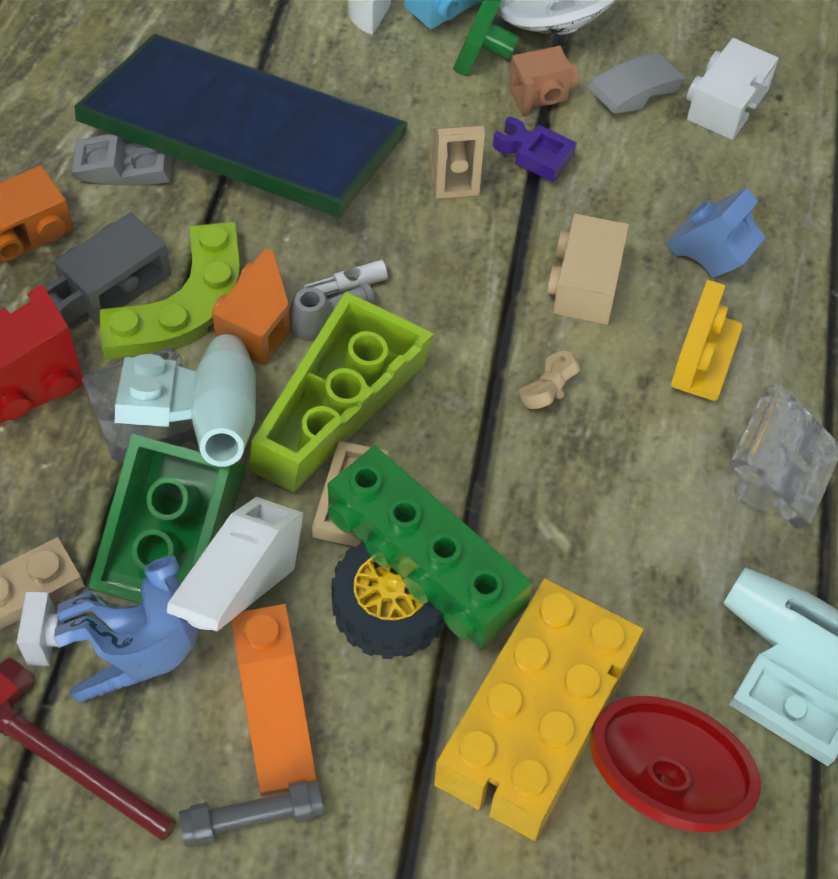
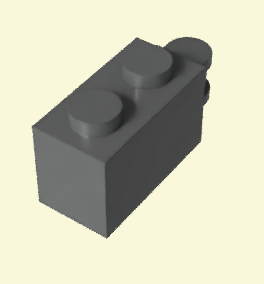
M130 212L118 221L108 224L102 231L79 246L69 249L63 256L55 260L54 264L58 278L47 284L45 289L67 325L84 314L97 325L100 323V309L124 307L171 275L166 244Z

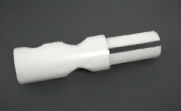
M383 260L335 273L333 277L306 284L304 288H317L325 296L334 293L341 294L358 288L359 284L368 282L371 285L388 279V274ZM349 277H353V278H356L357 280H356V281H350V280H348V278H349Z

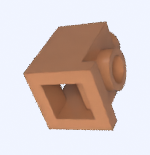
M561 46L512 55L508 88L522 117L531 115V108L567 101L569 89L577 87L578 74L573 62H568Z

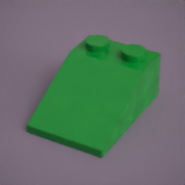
M131 434L88 589L141 603L143 601L141 596L142 580L147 578L144 568L149 563L166 556L176 557L180 567L176 574L180 584H182L230 514L234 512L247 465L236 462L224 467L215 466L208 463L198 451Z

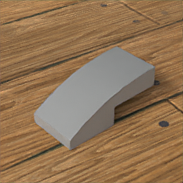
M660 53L634 58L603 72L590 81L588 88L613 113L643 110L647 100L652 95L678 92L686 78Z
M106 134L77 140L72 174L78 180L107 185L170 182L173 157L137 143L125 144L121 137Z

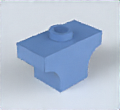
M748 188L715 204L709 199L690 213L687 220L665 244L676 257L687 256L699 262L712 278L736 269L746 262L766 238L752 217V209L758 201Z

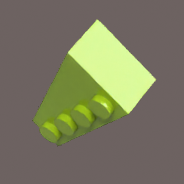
M345 291L252 439L248 471L294 493L335 453L338 441L347 442L425 366L434 333Z

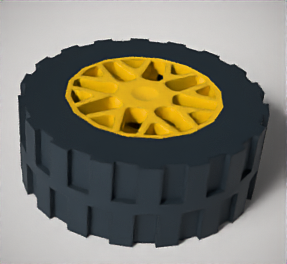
M362 540L359 545L354 548L351 547L345 552V557L342 561H338L335 567V578H332L331 585L333 616H336V626L340 633L343 632L346 635L347 642L353 647L358 646L363 649V653L370 656L373 654L380 655L382 659H393L394 656H403L405 658L412 656L413 652L419 649L423 651L429 647L431 641L435 637L438 638L442 633L445 621L444 615L430 602L425 604L418 601L407 589L404 579L390 566L384 568L377 564L369 555Z

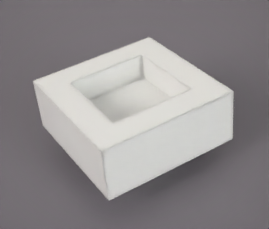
M48 592L25 593L17 645L28 666H50L53 646L58 647L54 639V631L56 627L63 625L64 621L61 622Z

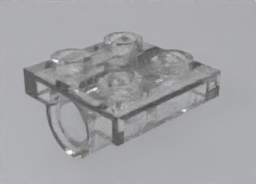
M780 383L764 389L730 465L740 474L734 492L742 504L760 513H780L791 525L799 528L812 524L838 461V442Z

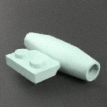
M231 334L215 337L210 342L196 371L177 366L176 361L164 360L162 357L154 354L124 357L115 403V423L169 427V422L192 419L200 453L208 463L224 467L236 463L241 458L255 423L256 373L246 345L239 337Z
M745 567L723 604L773 647L761 654L759 653L728 705L824 765L829 766L838 755V610L807 591Z

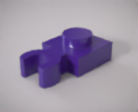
M507 117L505 120L504 133L508 135L496 131L493 137V147L497 151L505 154L516 153V165L552 182L555 181L573 158L577 142L541 125H538L533 132L526 130L523 122L513 117Z

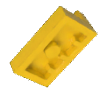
M707 279L680 352L670 387L716 401L719 398L743 325L738 321L725 318L729 307L721 305L720 301L726 285Z

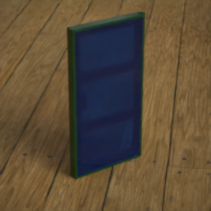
M156 33L74 106L75 120L80 123L338 218L341 217L402 140L408 127V122Z

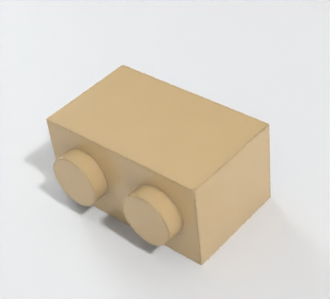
M574 213L570 232L561 230L555 258L563 259L562 267L552 266L547 293L556 295L553 314L608 325L629 224Z

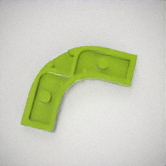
M235 222L189 226L192 253L191 274L182 289L169 298L144 305L100 309L101 348L104 359L167 352L191 344L208 334L207 327L213 323L212 310L220 296L223 294L227 295L231 291L241 274Z

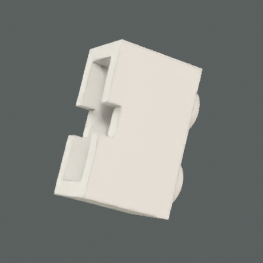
M732 38L722 52H714L707 65L705 75L703 77L696 76L686 97L688 101H691L687 120L734 140L748 120L749 113L744 111L745 108L749 106L755 109L769 90L779 57Z

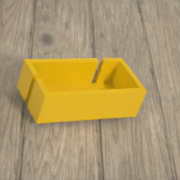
M544 578L438 758L434 786L480 810L485 801L488 782L494 784L498 788L494 793L489 816L536 842L590 740L591 731L601 711L608 706L611 696L614 695L628 669L644 629Z

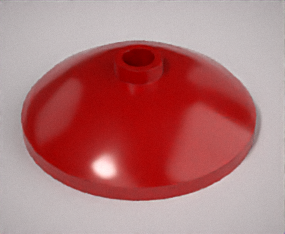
M632 696L612 702L601 711L596 719L590 736V749L594 763L612 791L639 814L669 828L702 833L719 832L734 828L743 823L753 812L761 793V779L757 765L743 743L725 726L709 715L689 705L667 698Z

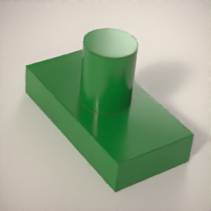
M501 0L482 1L453 70L468 76L481 47L506 59H510L520 36L492 23Z

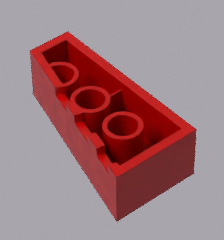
M43 284L27 293L31 301L11 314L6 308L0 310V423L17 419L27 411L55 398L65 397L74 389L85 385L69 327Z

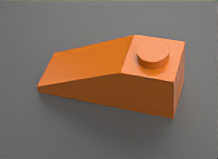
M286 604L243 611L231 620L261 797L289 792L288 783L316 779Z

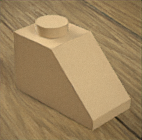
M469 125L430 128L429 164L435 199L479 196L485 139L484 126Z

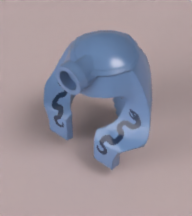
M175 556L159 558L144 568L147 578L142 580L141 596L143 601L140 605L125 606L110 603L89 590L58 604L57 615L61 622L91 611L113 630L110 631L97 618L90 616L75 619L55 628L54 639L58 648L75 641L89 639L96 654L112 664L111 667L105 668L101 673H96L93 677L78 683L69 691V695L76 702H85L89 698H95L97 695L103 696L105 692L111 693L115 689L120 690L123 687L165 674L175 669L185 659L191 649L195 647L199 629L191 626L187 620L167 613L168 602L181 585L176 574L180 567Z

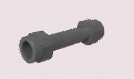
M300 780L288 783L289 792L209 810L207 802L192 805L190 809L179 811V820L184 845L186 847L194 844L200 846L215 842V833L294 815L296 823L313 819V816L324 814L318 780Z

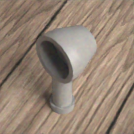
M368 282L361 283L358 288L348 291L365 301L375 304V296ZM307 287L298 291L289 307L290 329L293 335L304 341H315L343 294L328 299L321 290L314 287Z

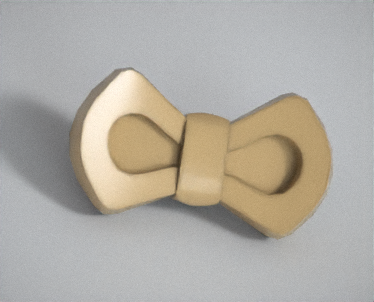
M559 351L547 357L545 373L540 379L518 390L524 405L529 409H539L550 405L554 397L556 399L563 398L565 394L562 387L565 381L580 372L577 358L569 351Z

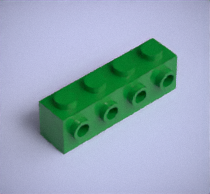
M375 445L327 483L328 514L333 523L345 533L352 531L362 540L369 555L377 564L384 568L390 566L404 579L407 589L418 601L425 604L430 602L444 615V620L448 627L459 638L463 640L470 638L483 650L528 607L533 582Z

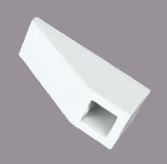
M255 497L231 513L169 600L167 613L187 620L191 626L198 629L220 630L294 570L304 513Z

